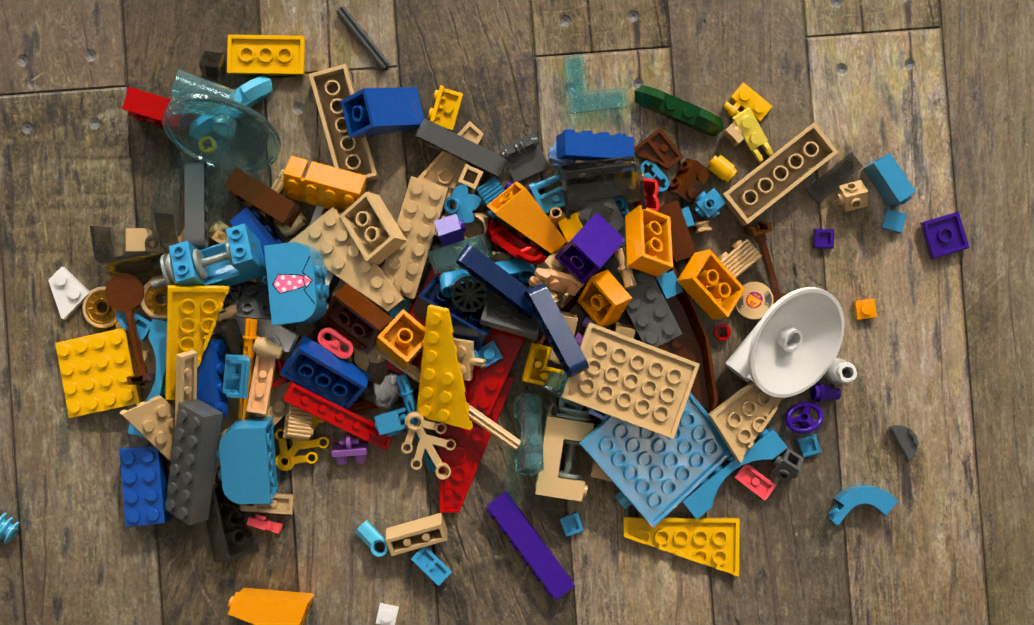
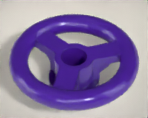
M800 402L793 405L785 416L787 427L798 434H808L817 430L824 420L823 410L812 402ZM804 408L803 413L791 418L796 410ZM811 408L818 414L817 421H814L809 414Z

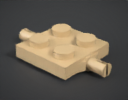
M453 338L454 344L457 346L458 352L456 354L461 365L463 380L470 381L473 379L474 366L485 367L486 363L484 362H486V359L475 357L474 341Z

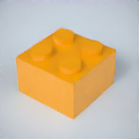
M607 269L590 277L577 302L598 326L605 328L619 320L632 297Z
M402 309L378 335L376 344L401 366L406 368L423 349L425 327Z

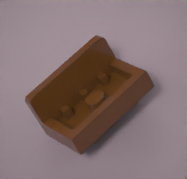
M686 158L680 165L676 176L671 180L667 191L676 194L686 203L693 205L696 200L695 198L699 195L712 172L697 160Z

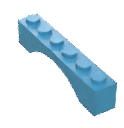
M152 319L148 339L156 357V376L152 390L145 402L158 395L165 399L167 321ZM131 424L129 425L128 434L144 437Z
M764 428L754 440L751 449H748L743 456L745 458L741 463H738L731 454L727 458L728 461L726 463L720 464L682 502L691 514L698 519L712 508L718 488L731 472L752 461L773 460L788 447L774 429Z

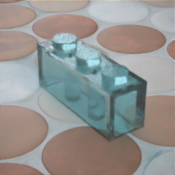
M486 233L428 251L434 273L443 274L457 267L463 269L456 263V259L467 244L475 247L488 258L491 257L493 253Z

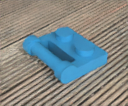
M564 169L558 171V174L534 184L533 182L529 184L535 201L545 214L550 213L554 207L561 208L571 203L563 185L542 195L538 192V190L566 177Z

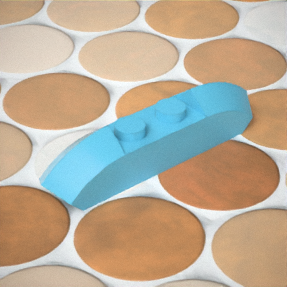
M263 75L259 76L212 104L190 122L189 133L198 138L206 134L209 135L273 92L271 79Z

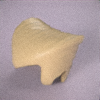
M486 212L473 213L475 220L471 223H464L466 231L463 232L465 241L476 248H487L491 246L490 233L488 232L489 214Z

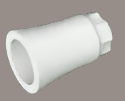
M835 358L825 373V377L830 383L841 385L855 380L857 372L852 363Z

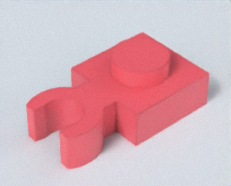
M259 513L248 517L246 524L278 534L283 526L281 523L266 519V515Z

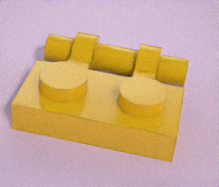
M744 82L730 97L735 104L732 106L727 101L723 106L730 117L740 113L738 111L739 107L744 110L749 107L758 122L773 107Z

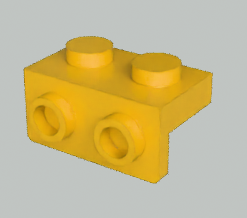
M440 85L439 90H435L433 101L436 102L434 108H430L428 119L453 131L463 99V93L446 89Z

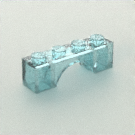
M524 392L514 399V418H517L521 424V444L515 454V474L534 476L544 470L542 399L539 394Z

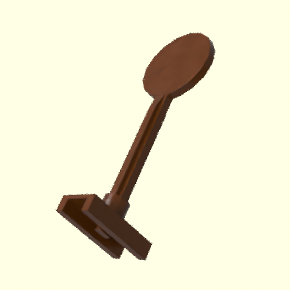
M759 221L755 228L747 225L743 226L745 234L754 236L755 242L758 243L774 303H776L786 294L780 292L766 244L767 238L765 233L773 231L771 223Z
M128 273L116 275L108 282L105 289V297L113 309L125 313L136 364V374L126 377L128 385L144 386L146 381L154 382L156 376L154 373H148L147 365L144 363L133 312L143 301L144 286L134 275Z

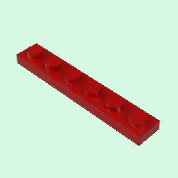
M292 382L282 399L387 451L394 437H387V434L379 435V431L375 428V423Z

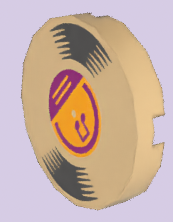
M748 282L742 285L745 290L735 306L743 317L750 320L761 319L774 304L773 294L763 283Z

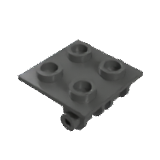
M534 133L499 148L502 157L508 160L506 165L514 183L549 168Z
M244 283L236 317L271 320L268 285Z

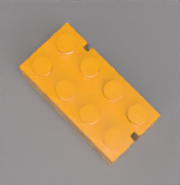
M295 156L290 157L283 173L285 197L307 202L310 205L322 206L329 210L335 207L338 211L344 212L366 192V176L313 161L305 178H302L308 160Z

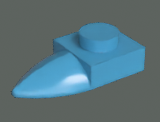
M116 311L115 314L118 322L128 331L125 313ZM134 313L139 339L145 341L149 335L151 321L140 314Z

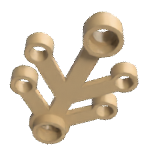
M410 412L405 417V425L408 431L405 441L401 443L402 452L405 454L412 452V441L416 432L420 439L415 456L410 460L412 469L419 470L422 467V457L426 449L436 466V476L442 480L447 479L451 474V469L447 463L441 461L432 444L445 447L447 450H453L456 447L455 440L453 438L443 439L427 435L423 428L436 430L438 434H444L447 430L446 424L424 420L419 412ZM413 418L418 419V422L416 424L411 423V420ZM444 425V429L441 431L437 430V427ZM452 441L453 445L448 447L447 442ZM406 444L410 445L408 450H404L403 447ZM414 461L420 462L418 466H413ZM441 467L446 468L445 472L440 473L439 469Z

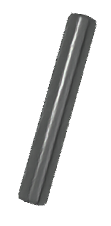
M344 6L340 7L336 11L337 15L382 70L386 69L390 65L389 61Z

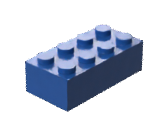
M153 445L119 449L126 527L162 524L170 521L171 513L165 510L168 490L166 457Z

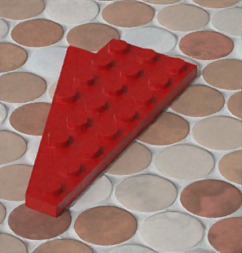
M507 377L490 416L484 414L495 423L502 410L514 377ZM472 421L473 428L471 430L446 424V432L439 434V438H453L456 442V447L453 450H447L445 447L439 446L441 461L447 463L451 469V474L447 479H439L440 513L460 511L490 439L491 433L474 421ZM439 425V431L443 430L444 425ZM452 441L447 442L448 447L453 445ZM441 467V468L439 469V472H440V473L445 472L446 468H445V467Z

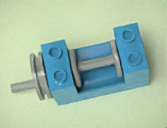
M243 223L227 228L228 239L221 244L201 250L195 248L189 241L169 246L170 252L163 254L160 258L164 278L152 281L151 286L153 289L166 285L230 287L266 276L267 271L261 242L249 227Z

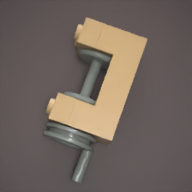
M562 383L558 409L561 410V413H557V415L546 414L534 490L536 495L582 502V498L587 495L588 485H586L581 474L571 472L575 445L581 446L579 443L596 428L593 423L595 419L592 418V414L588 410L566 407L567 399L561 397L566 384ZM563 443H566L568 446L564 470H559Z

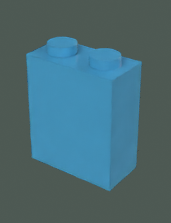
M891 153L878 158L863 168L888 207L891 205L897 207L900 204H905L912 199L910 195L916 192Z

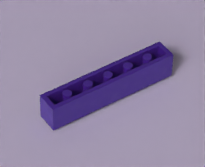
M506 490L487 504L489 508L486 510L493 520L496 518L500 523L498 527L504 535H509L511 538L510 544L516 551L519 549L523 554L521 559L527 566L531 565L534 569L533 575L538 582L542 580L545 584L544 590L549 597L554 596L557 600L575 587L573 580Z

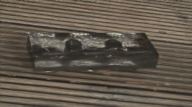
M850 152L806 188V191L819 204L863 168V165Z

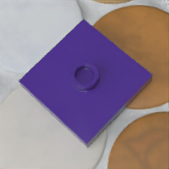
M959 211L920 223L931 259L970 248Z

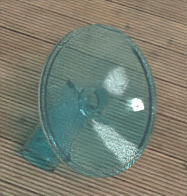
M179 69L169 96L171 101L166 106L162 115L164 131L179 149L196 160L206 162L210 166L232 171L235 167L244 172L257 171L269 167L277 160L281 150V141L277 131L258 112L242 103L234 101L237 90Z

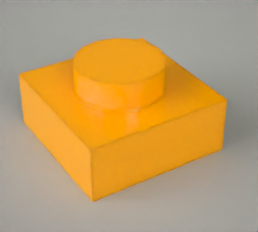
M874 298L853 301L856 320L877 317Z

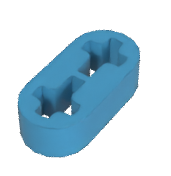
M644 161L639 167V172L644 174V178L654 179L656 177L659 181L664 180V188L659 187L658 193H663L669 187L668 178L654 162ZM644 165L652 167L653 177L650 173L645 174L643 172L645 169Z

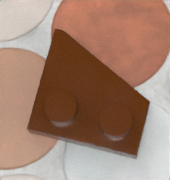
M661 127L634 147L635 155L652 161L667 170L684 157Z

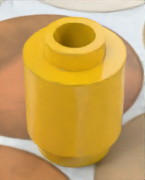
M715 155L708 163L710 165L708 170L722 181L729 182L737 172L734 168L735 166L722 155H719V157Z

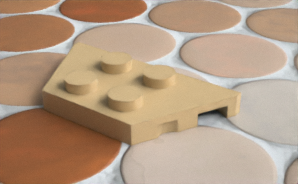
M158 395L150 398L147 402L136 404L137 407L122 410L120 414L164 457L171 461L175 431V409L162 396Z

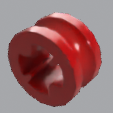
M726 324L717 325L713 330L714 337L720 341L727 340L731 336L730 327ZM719 327L721 329L723 327L726 328L725 332L727 335L725 337L722 336L721 338L718 336L719 332L717 330Z

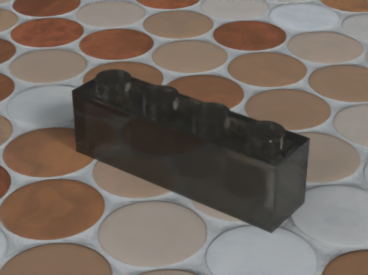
M222 481L213 482L209 518L206 520L214 562H227L259 551L258 546L254 545L251 538L253 537L250 529H247L244 523L245 518L242 512H239L237 503L229 500L224 494Z

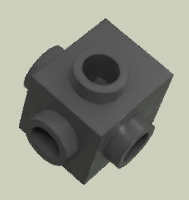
M787 448L781 455L773 459L771 473L788 483L792 478H797L800 474L804 458Z

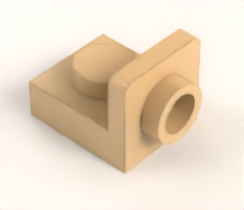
M734 122L722 133L734 147L744 139L742 136L743 132Z
M219 220L210 227L209 237L219 244L224 243L228 239L226 229L230 227Z

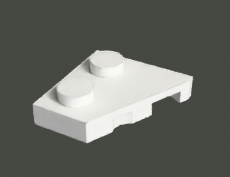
M61 267L48 280L60 316L63 320H66L83 303L90 291L65 267Z

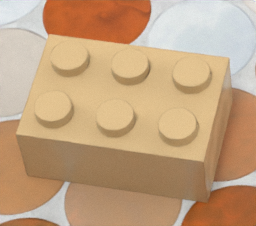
M365 192L339 215L366 262L382 263L407 241L380 195Z

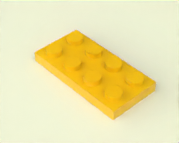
M228 35L227 73L245 75H305V36Z

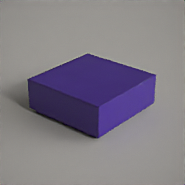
M814 229L813 248L833 249L834 229Z

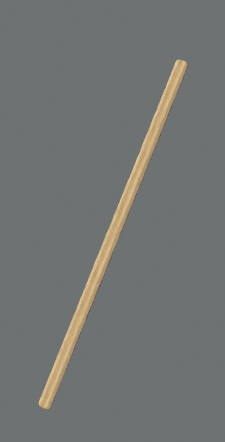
M377 344L372 349L374 352L420 383V369L411 363L404 368ZM469 405L470 411L468 413L472 421L512 449L517 450L519 448L521 440Z

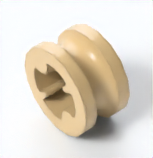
M710 220L695 223L693 225L696 227L695 233L712 230V227L709 226Z

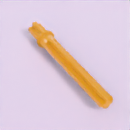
M246 318L245 332L242 335V338H244L243 355H248L250 359L247 399L239 398L238 420L249 418L250 412L247 411L254 367L255 352L252 351V348L258 337L256 335L257 319Z

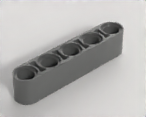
M424 118L415 134V137L497 178H500L508 162L504 157Z
M206 162L185 163V241H189L195 248L201 250L207 248L209 244L208 169Z

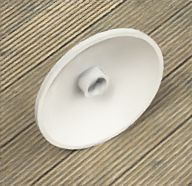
M816 287L800 288L786 294L769 308L758 324L725 362V365L745 382L753 381L761 391L770 396L784 398L804 392L823 377L840 350L845 328L844 313L840 303L831 293Z

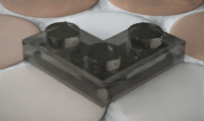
M389 369L381 385L368 381L367 388L358 399L391 411L400 393L395 379L399 373Z

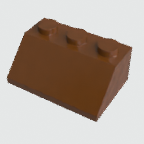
M348 283L333 295L323 317L324 321L367 354L376 345L378 335L393 319Z

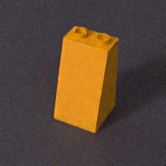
M517 181L486 205L495 215L551 254L555 251H560L564 246L563 244L567 242L529 191Z
M243 588L230 598L227 606L230 608L228 615L254 625H303L314 594Z

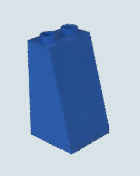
M417 87L363 88L340 101L350 139L415 130L419 128L423 118L425 119Z

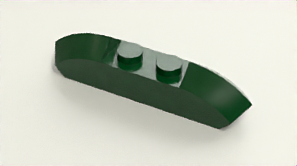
M642 85L634 90L635 103L639 106L709 136L715 137L724 130L722 119L701 107L649 86Z

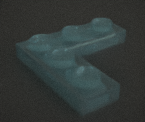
M583 54L564 56L570 114L627 108L625 88L587 92Z

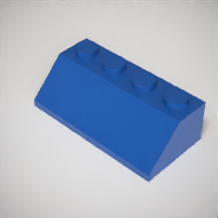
M304 335L291 351L279 373L304 389L347 410L367 388L369 373L347 360L339 358Z

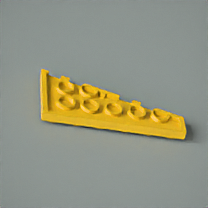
M168 285L166 400L176 399V355L190 350L198 352L197 368L199 367L204 350L207 348L216 325L218 315L224 305L225 297L230 290L229 286Z
M429 305L427 307L417 412L425 419L471 430L473 424L469 418L468 412L470 409L466 403V390L461 365L457 359L456 353L458 351L457 346L454 344L452 334L454 331L450 311L447 308Z
M623 517V536L625 538L656 547L739 577V518L699 517L696 519L695 517H665L653 528L644 517Z

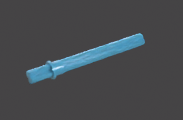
M405 373L397 375L395 379L400 390L399 396H402L407 413L417 412V403L413 395L414 389H411L407 375ZM413 418L411 420L412 424H416L418 422L417 418ZM415 432L417 441L419 442V439H420V438H419V436L417 435V433ZM425 449L423 458L429 472H435L436 466Z

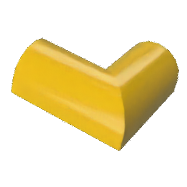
M531 342L522 381L556 389L560 388L564 370L547 366L551 347Z

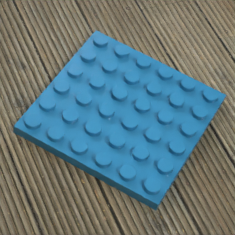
M691 392L674 439L609 415L579 443L653 528L732 454L708 417V413Z

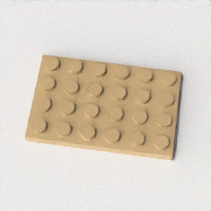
M589 322L580 344L589 368L573 377H568L561 397L674 439L700 364Z

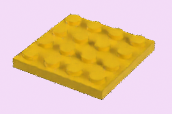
M119 328L55 343L69 418L143 402L140 386L128 385L126 378L136 374V364L127 330Z

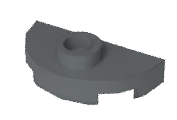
M902 425L890 426L889 429L906 461H910L915 456L919 443L916 434L911 429Z

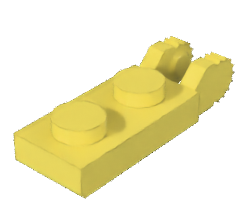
M748 107L732 117L735 125L743 132L742 136L747 147L752 151L759 163L763 161V157L757 149L760 145L763 146L768 156L773 155V151L767 143L768 140L751 108Z

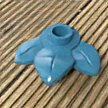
M463 184L454 188L452 196L446 199L444 208L450 215L457 214L459 221L463 220L464 223H471L475 220L472 211L479 207L481 199L477 195L468 194V186ZM454 202L457 204L455 209L452 208Z

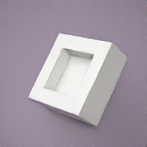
M380 603L376 624L395 625L399 607Z

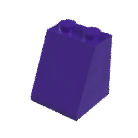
M596 213L557 253L555 258L583 284L604 265L625 239L603 217Z

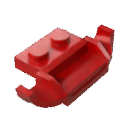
M490 220L488 225V232L492 235L490 239L516 258L532 265H540L548 258L544 255L545 252L539 249L540 245L532 240H526L527 236L520 231L514 233L502 226L498 227V222Z

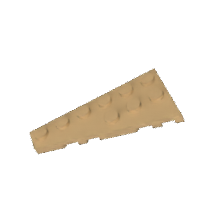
M753 381L707 414L738 463L743 461L745 458L743 456L747 450L751 449L758 434L764 430L777 411V406L781 400L785 399V397H773L764 393Z

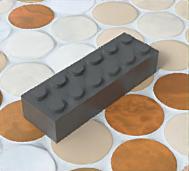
M199 399L178 403L165 510L189 526L206 521L209 518L223 417L222 412Z

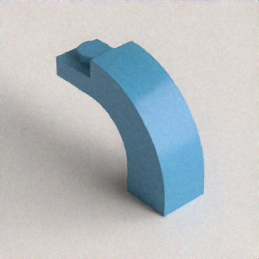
M865 484L854 485L845 488L834 497L839 504L834 505L830 509V515L827 518L834 524L839 525L850 510L860 504H871L880 513L887 516L899 500L878 487Z

